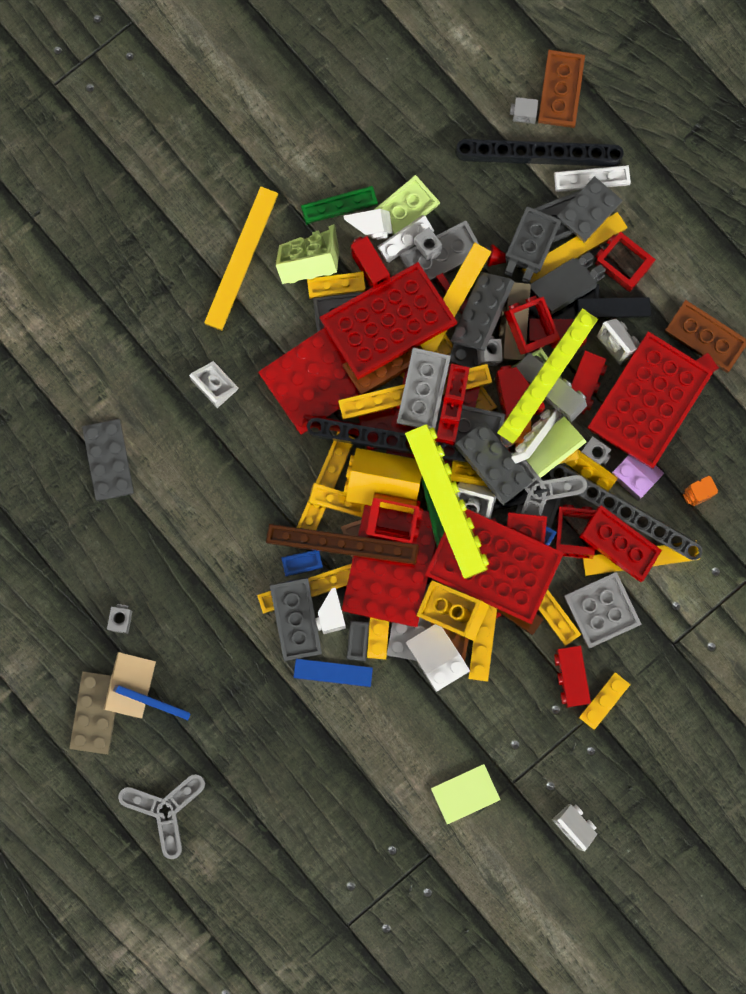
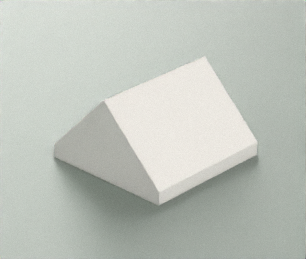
M214 361L189 375L192 382L216 408L239 389Z

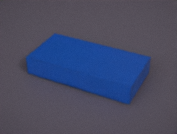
M312 550L281 557L286 577L323 569L319 551Z

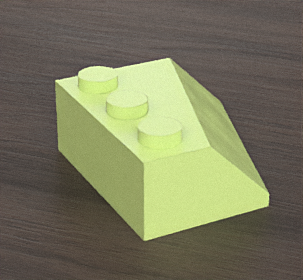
M334 224L328 226L329 230L322 233L319 230L312 232L313 235L309 238L299 237L279 245L276 267L282 284L295 283L303 279H313L322 275L329 276L337 272L339 247Z

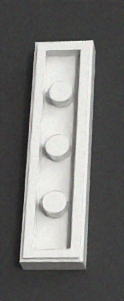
M629 165L554 172L556 192L582 190L594 176L607 187L630 185Z

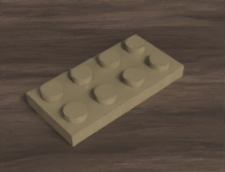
M82 671L69 749L109 755L116 712L103 709L111 680L110 675Z

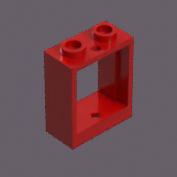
M620 231L617 236L613 234L608 240L607 244L609 245L605 250L602 248L597 253L595 265L599 266L601 264L606 269L605 273L628 292H631L656 259ZM619 241L644 260L643 264L630 279L604 260Z
M368 236L355 239L351 245V256L360 271L363 272L370 288L390 278L388 270Z
M535 295L526 299V304L520 306L519 302L508 306L509 310L504 312L521 355L560 340L544 297L537 299ZM535 305L547 336L526 345L514 313Z
M375 492L366 534L412 543L413 538H418L420 527L416 526L417 519L421 520L423 508H420L421 501ZM381 502L414 508L410 532L377 526Z
M573 505L559 506L554 549L563 552V557L593 559L595 548L589 544L588 547L561 544L563 516L591 519L596 511L592 507L584 506L580 509L574 508Z

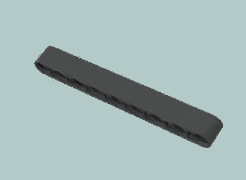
M558 464L550 471L552 479H557L554 475L556 468L564 470V477L582 476L563 464ZM584 477L587 481V489L579 496L597 506L602 505L619 519L686 558L697 560L701 557L702 547L698 542ZM588 488H596L598 495L590 497L587 493ZM612 497L615 501L614 506L607 507L604 504V499ZM629 507L632 514L625 517L621 514V509ZM639 517H646L649 523L646 526H640L637 522ZM662 526L665 529V534L657 536L654 529ZM674 536H679L682 538V543L679 546H675L671 543V539ZM697 546L699 553L695 556L688 553L689 547Z

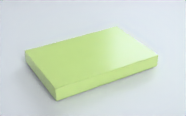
M415 175L374 210L383 209L390 212L394 235L420 216L428 215L440 205V201Z
M564 416L552 426L526 461L541 478L584 445L586 441Z
M484 764L431 788L447 824L500 800Z

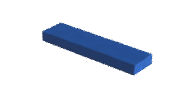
M296 659L294 678L371 687L373 668Z
M115 685L113 692L188 720L190 717V713L120 685Z

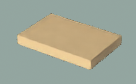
M117 652L103 710L142 719L145 704L113 692L115 685H120L148 696L156 661Z

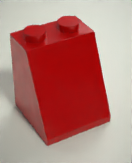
M511 365L501 367L494 378L501 411L505 414L504 420L507 419L530 385L518 368H511ZM543 402L533 416L542 414L545 409Z

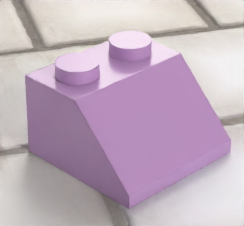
M628 455L612 474L618 478L617 482L639 501L661 478L664 472L656 465L651 469Z

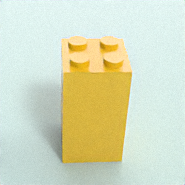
M356 448L355 455L350 456L346 474L347 481L344 487V493H347L346 501L372 506L375 492L417 501L422 474L416 459ZM381 502L380 505L381 508L407 513L414 512V508Z

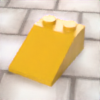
M432 580L416 616L474 641L490 605Z

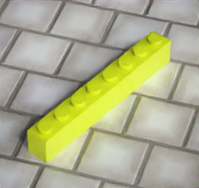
M582 308L497 433L512 444L517 440L598 321L596 317Z
M426 424L405 433L464 579L488 570L487 565H489L487 556L480 551L479 547L482 544L479 537L473 534L474 524L471 518H467L465 514L467 507L464 500H460L457 493L460 491L456 481L452 482L450 475L452 471L449 464H445L442 458L445 454L441 445L438 446L435 439L438 437L433 427L430 428Z

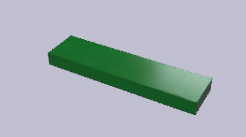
M370 186L301 205V209L307 225L376 206L378 202L374 188Z

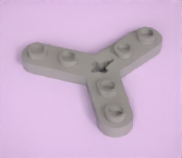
M526 460L518 462L533 480L525 488L528 495L521 514L541 516L547 500L580 495L587 489V481L580 475L543 481ZM538 486L541 489H550L549 492L542 493V497L534 494Z
M191 775L164 799L130 787L122 789L118 799L121 805L156 817L163 855L168 859H175L182 853L177 813L204 790L205 780L200 775ZM164 804L171 808L167 815L168 821H166L165 814L160 813V809L163 808Z

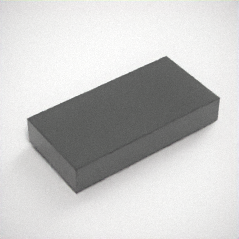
M350 621L347 660L366 661L370 622Z

